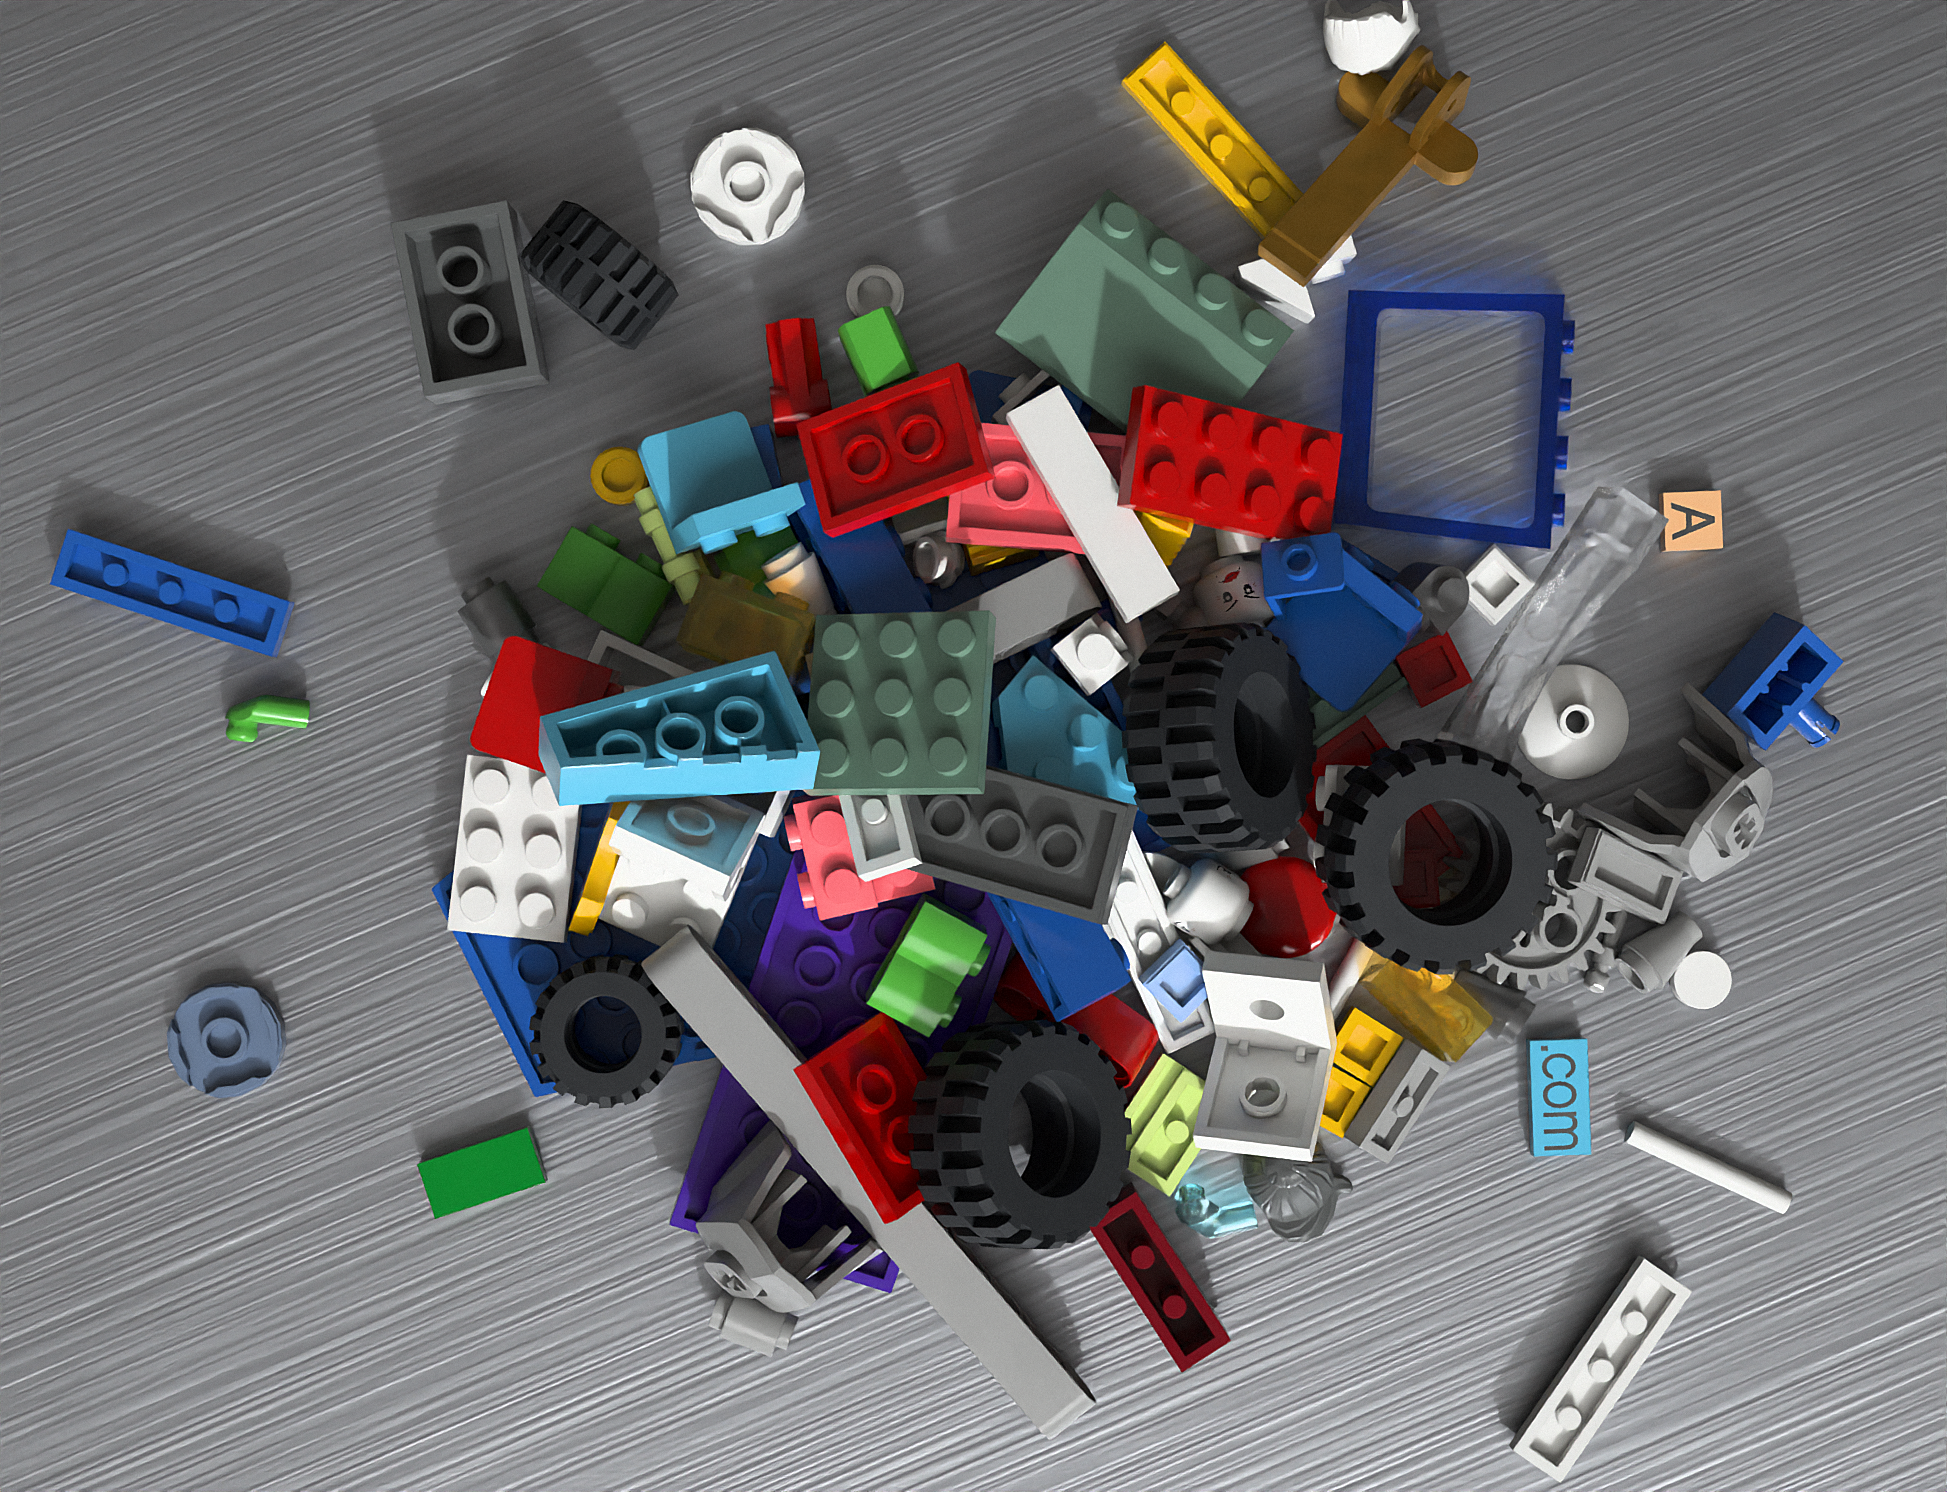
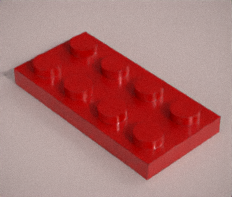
M1148 385L1133 387L1117 506L1269 541L1331 533L1343 434Z

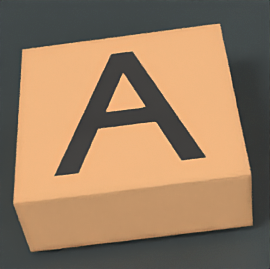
M1721 490L1658 494L1661 552L1716 550L1723 548Z

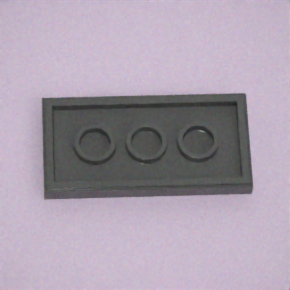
M986 765L984 794L905 795L922 864L907 868L908 870L1097 924L1108 925L1138 805Z

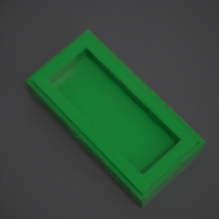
M530 1125L420 1161L417 1164L435 1219L546 1183L548 1180Z

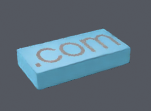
M1587 1038L1526 1039L1530 1154L1534 1157L1591 1155Z

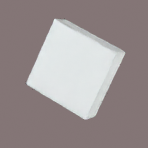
M1491 544L1463 573L1469 584L1468 603L1491 626L1496 625L1535 585L1495 544Z

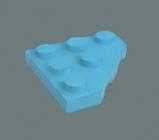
M1032 656L992 703L994 727L999 728L1002 759L999 761L1000 768L1137 805L1133 797L1136 794L1134 784L1128 781L1125 765L1129 763L1127 748H1122V731L1035 656Z

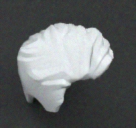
M1328 0L1325 4L1323 22L1324 44L1332 63L1340 70L1349 71L1350 73L1364 75L1370 72L1376 73L1378 71L1391 70L1407 53L1421 30L1418 25V13L1413 11L1409 0H1402V6L1379 1L1354 14L1345 12L1337 0Z

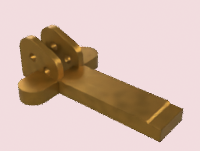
M1420 45L1410 54L1390 82L1373 72L1364 75L1350 73L1349 71L1345 73L1340 79L1338 86L1337 107L1344 116L1363 129L1259 243L1257 255L1304 288L1413 165H1416L1434 179L1446 185H1459L1469 180L1475 170L1478 149L1471 138L1456 129L1451 123L1464 109L1471 77L1462 71H1458L1449 80L1444 78L1434 66L1433 51L1424 45ZM1424 86H1427L1438 95L1421 116L1410 135L1394 124L1393 121Z

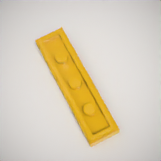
M1163 42L1122 80L1121 85L1262 240L1303 195L1301 190L1166 42Z

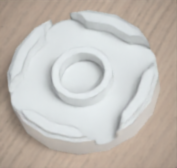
M742 128V130L725 132L714 137L698 154L690 175L692 201L701 221L719 238L738 245H760L782 236L798 219L806 198L805 174L795 151L778 135L759 128Z

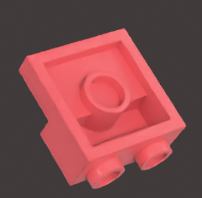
M803 795L792 798L795 814L783 816L791 851L800 849L804 851L808 872L797 874L804 908L816 906L819 920L876 908L879 902L935 890L932 876L908 869L865 882L857 875L839 795Z

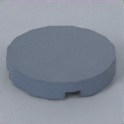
M237 981L212 983L189 994L179 1005L180 1007L176 1011L174 1019L170 1022L167 1031L168 1056L178 1076L189 1086L193 1085L197 1090L205 1092L204 1094L216 1098L242 1096L265 1084L280 1067L287 1045L285 1022L275 1003L258 988Z

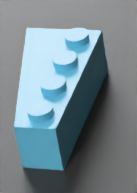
M772 651L540 716L538 755L558 805L566 806L813 789L820 749L776 652Z

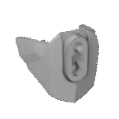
M1686 682L1680 691L1694 710L1696 731L1703 742L1718 757L1716 758L1691 739L1682 737L1677 743L1689 755L1686 762L1687 765L1708 780L1711 791L1702 805L1696 809L1665 808L1639 788L1634 794L1633 809L1635 813L1665 835H1654L1587 803H1583L1577 812L1586 820H1590L1596 828H1600L1642 850L1650 851L1704 882L1750 856L1754 844L1764 828V820L1772 802L1773 785L1770 771L1753 757L1746 736L1692 685Z
M770 1119L712 1188L707 1211L698 1220L695 1227L706 1246L714 1251L704 1262V1266L712 1278L724 1290L735 1297L756 1298L770 1309L785 1313L811 1306L846 1275L884 1250L871 1237L809 1277L848 1238L851 1230L846 1225L837 1231L827 1225H823L802 1247L788 1249L779 1240L777 1230L782 1207L807 1180L802 1175L789 1169H783L791 1157V1149L783 1133Z

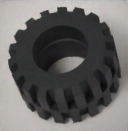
M563 200L519 254V259L524 269L590 325L622 348L635 350L679 296L673 281L659 267L614 229L577 203Z
M602 954L590 957L582 962H577L549 982L550 985L540 994L535 1003L538 1007L536 1013L531 1016L529 1030H534V1039L529 1044L532 1055L538 1054L541 1062L537 1069L543 1078L548 1075L556 1083L553 1089L561 1096L566 1092L575 1096L574 1103L587 1106L591 1102L598 1103L599 1108H613L618 1103L624 1102V1105L635 1102L642 1095L649 1094L658 1086L679 1056L682 1043H680L681 1035L685 1031L684 1018H680L679 1012L648 977L642 967V960L635 962L629 960V956L615 954L612 957H604ZM610 996L617 998L630 1006L639 1019L642 1031L640 1045L637 1051L624 1062L618 1064L599 1062L587 1055L577 1041L575 1034L576 1015L587 1001L595 997Z

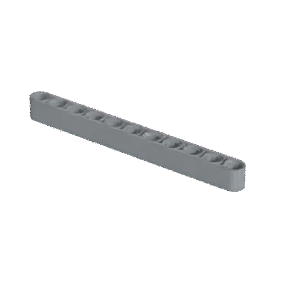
M686 925L641 962L644 971L659 991L1048 1439L1052 1440L1096 1404L1095 1397L1080 1376L966 1243L951 1230L952 1227H945L931 1211L933 1205L929 1201H922L898 1220L884 1224L793 1071L795 1067L806 1061L807 1058L692 926Z

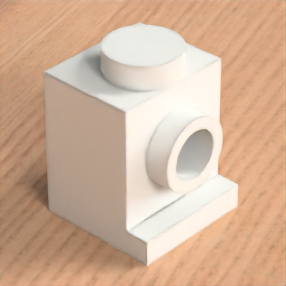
M1098 613L1094 614L1050 649L1087 696L1095 692L1134 659L1127 651L1128 647L1107 621H1103Z

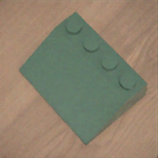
M1107 189L1071 232L998 327L995 334L1127 433L1133 387L1148 385L1237 407L1294 330Z

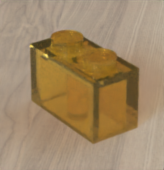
M722 571L719 579L702 573L677 635L676 641L684 651L722 665L775 651L793 691H795L806 662L805 655L809 654L814 642L816 617L808 612L810 604L798 597L783 592H777L774 599L752 592L755 586L753 582L729 572Z

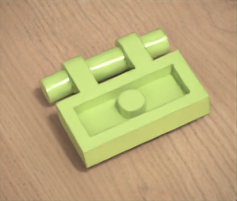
M651 486L635 493L634 501L642 515L639 521L645 534L652 537L664 562L661 568L668 582L675 585L683 605L694 606L713 597L708 583L714 581L715 576L701 549L694 552L688 550L676 554Z

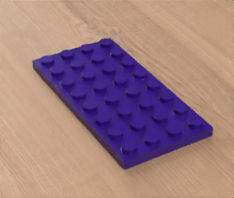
M800 849L793 852L747 990L807 1059L874 1014L881 1012L866 1004V992L923 893L984 925L988 935L984 943L990 945L991 950L979 973L975 977L966 974L958 986L955 994L961 996L962 999L957 1012L946 1028L937 1024L932 1034L927 1037L894 1018L893 1020L923 1070L935 1053L943 1052L941 1047L949 1038L957 1032H965L969 1026L985 1023L1013 942L987 892L933 877L935 890L879 902L876 908L819 920L816 906L804 908L797 874L808 872L804 851ZM723 1063L669 1221L671 1226L697 1234L699 1232L695 1226L707 1211L712 1188L770 1120L767 1114ZM784 1135L791 1149V1157L783 1169H789L802 1175L807 1182L782 1207L777 1230L779 1240L788 1249L802 1247L823 1225H827L835 1231L846 1225L851 1230L848 1238L816 1269L820 1271L872 1236ZM883 1251L846 1275L843 1279L891 1293L900 1268Z

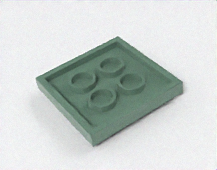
M990 610L816 615L807 723L820 749V756L813 789L802 790L809 796L984 794L996 617Z

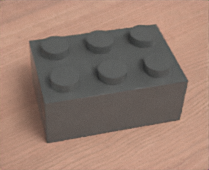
M505 200L391 222L424 397L438 405L550 383L529 273L524 269L519 259V254L523 251L524 247L518 216L510 203Z

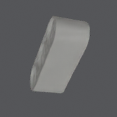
M1074 553L1054 559L948 611L990 610L996 617L993 664L1078 624L1098 612L1102 606Z

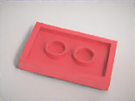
M981 423L996 478L949 495L945 542L1085 554L1010 425ZM1087 432L1116 483L1120 486L1126 436Z

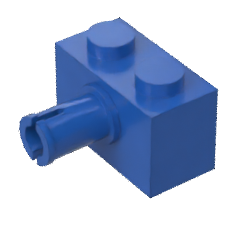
M1774 612L1702 695L1746 736L1748 742L1765 751L1789 724L1812 747L1817 748L1828 743L1831 738L1816 725L1820 728L1825 726L1831 733L1836 734L1840 727V721L1824 709L1813 696L1844 661L1807 626Z

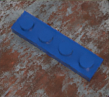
M71 529L67 530L50 582L51 585L276 658L295 602Z

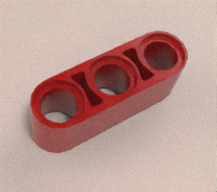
M1017 950L1001 974L993 997L994 1001L1017 1021L1047 1019L1050 1022H1056ZM1112 994L1060 1021L1073 1026L1079 1034L1085 1033L1100 1047L1097 1055H1106L1117 1071L1113 1078L1116 1084H1121L1124 1088L1132 1085L1159 1040L1158 1031L1153 1024Z

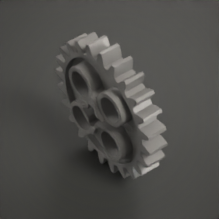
M1543 802L1538 811L1551 816L1556 832L1552 838L1546 839V846L1558 851V861L1566 856L1568 861L1567 875L1562 881L1556 883L1554 870H1547L1545 883L1554 888L1549 903L1547 904L1539 900L1532 912V915L1539 919L1538 923L1529 934L1519 929L1511 937L1516 943V947L1505 956L1500 957L1490 951L1485 954L1487 959L1486 966L1473 970L1482 973L1487 969V977L1491 981L1501 985L1507 978L1508 985L1519 990L1524 989L1528 979L1532 986L1541 990L1546 989L1549 974L1553 979L1564 984L1569 982L1567 968L1569 964L1583 971L1588 970V964L1583 953L1587 949L1599 954L1604 953L1605 950L1596 937L1599 932L1615 933L1617 930L1611 923L1605 920L1606 913L1622 910V908L1567 881L1586 827H1592L1593 823L1582 818H1577L1573 821V810L1558 806L1553 812L1552 804ZM1474 819L1471 821L1476 837L1471 840L1457 835L1455 838L1457 845L1463 851L1461 857L1444 856L1443 862L1455 871L1453 878L1438 880L1440 887L1451 891V898L1441 901L1440 905L1458 895L1469 883L1476 870L1480 855V836ZM1557 914L1560 919V927L1556 935L1547 940L1545 936L1547 921ZM1525 936L1527 938L1526 943L1521 946L1519 942Z

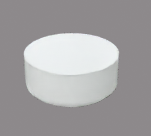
M865 266L855 272L848 282L846 290L847 303L850 311L856 318L884 306H890L896 317L904 304L903 284L898 275L885 266Z
M1692 950L1685 956L1670 977L1669 982L1673 994L1682 1003L1698 1009H1708L1717 1006L1727 997L1732 984V976L1727 963L1720 956L1704 950Z

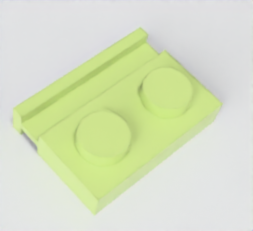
M1161 1051L1124 1107L1125 1117L1131 1118L1132 1135H1127L1126 1150L1131 1151L1129 1167L1127 1169L1170 1197L1201 1150V1148L1195 1147L1193 1132L1206 1080Z

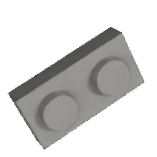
M1406 1038L1398 1052L1389 1061L1384 1074L1367 1100L1360 1106L1344 1137L1389 1164L1451 1067Z

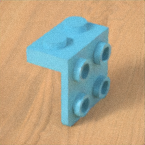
M729 412L648 436L638 445L640 460L676 554L702 547L704 554L716 552L737 543L736 535L754 530L756 537L772 534L788 527L790 523L787 516L806 505L798 482L776 489L772 488L747 419L740 412Z

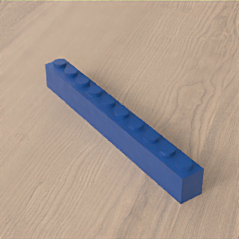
M810 479L798 484L806 505L787 516L790 523L789 526L798 543H802L807 553H815L833 600L834 608L838 614L932 612L930 608L933 607V601L929 589L919 576L913 578L903 559L905 557L903 542L894 527L891 525L886 527L884 522L880 520L832 538L823 532ZM989 718L986 765L1000 768L999 761L1002 759L999 730L996 731ZM987 892L1056 1022L1118 991L1132 981L1127 972L1130 969V962L1124 948L1115 938L1109 939L1101 924Z

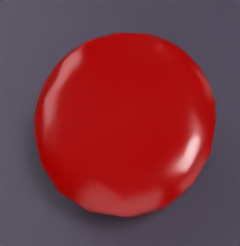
M1278 856L1276 859L1255 864L1245 870L1241 878L1248 884L1250 890L1248 900L1254 904V907L1239 933L1258 952L1278 958L1299 957L1313 951L1328 937L1337 913L1328 908L1322 892L1328 888L1327 883H1322L1321 879L1317 877L1314 865L1300 858Z

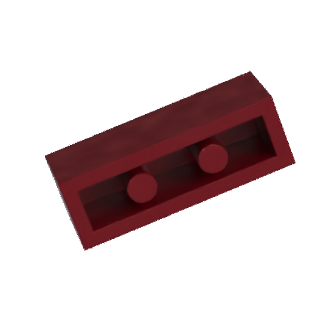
M1130 1182L1121 1188L1115 1201L1107 1202L1106 1205L1110 1209L1096 1227H1090V1230L1180 1371L1184 1372L1229 1343L1231 1339L1225 1326L1133 1183Z

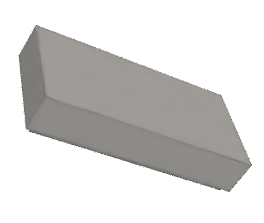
M1586 827L1567 881L1650 923L1665 925L1683 871L1600 828Z

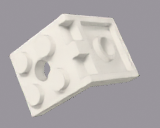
M1206 951L1202 974L1216 1032V1040L1193 1132L1195 1147L1312 1162L1337 1047L1324 963ZM1260 1090H1271L1279 1095L1273 1104L1266 1107H1257L1248 1102L1249 1098Z

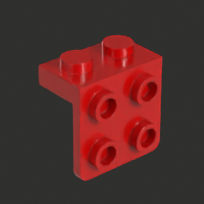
M510 636L502 644L470 736V742L479 751L545 773L538 755L540 716L624 693L625 687L618 684L622 672L518 636Z

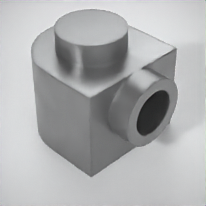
M1415 562L1405 567L1393 580L1408 589L1421 603L1417 610L1423 614L1421 630L1417 634L1429 633L1443 636L1463 614L1469 601L1468 581L1462 571L1454 566Z

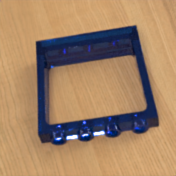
M1348 290L1340 434H1343L1338 469L1335 520L1337 526L1350 530L1485 545L1495 544L1496 546L1551 552L1552 528H1564L1566 493H1554L1556 470H1567L1569 436L1558 435L1559 412H1571L1572 378H1561L1562 355H1574L1575 320H1564L1565 294ZM1393 316L1538 317L1544 321L1545 335L1535 513L1533 523L1529 527H1505L1381 512L1372 509L1381 327L1385 319Z

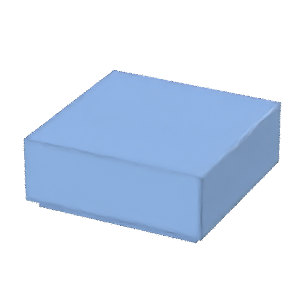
M1180 938L1138 978L1142 985L1180 1023L1208 997L1202 974L1204 962Z

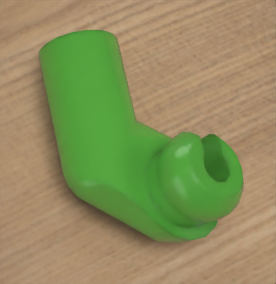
M266 694L232 705L225 716V719H229L226 736L229 740L253 742L258 736V723L306 729L309 719L310 701Z

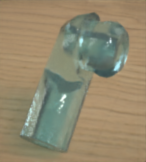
M1198 1184L1183 1185L1175 1193L1174 1199L1178 1205L1175 1213L1180 1222L1206 1238H1219L1258 1229L1252 1200L1219 1207L1205 1198L1204 1188Z

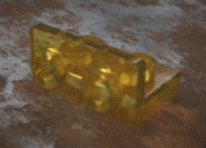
M1388 960L1385 964H1372L1358 980V983L1441 1061L1456 1063L1493 1022L1492 1016L1448 974L1435 975L1425 968H1421L1416 972Z

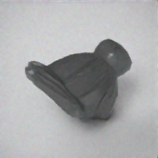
M1317 1141L1312 1162L1243 1154V1181L1247 1187L1248 1194L1265 1213L1274 1233L1288 1242L1305 1243L1322 1236L1334 1216L1338 1196L1342 1192L1351 1193L1353 1190V1185L1347 1177L1332 1172L1325 1150Z

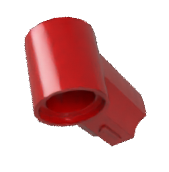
M798 317L765 324L769 364H771L773 386L769 387L777 438L799 435L796 423L832 410L828 380L823 379L814 318Z

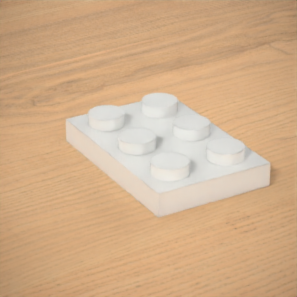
M467 755L447 930L560 943L567 942L583 804L559 806L545 773L505 759Z

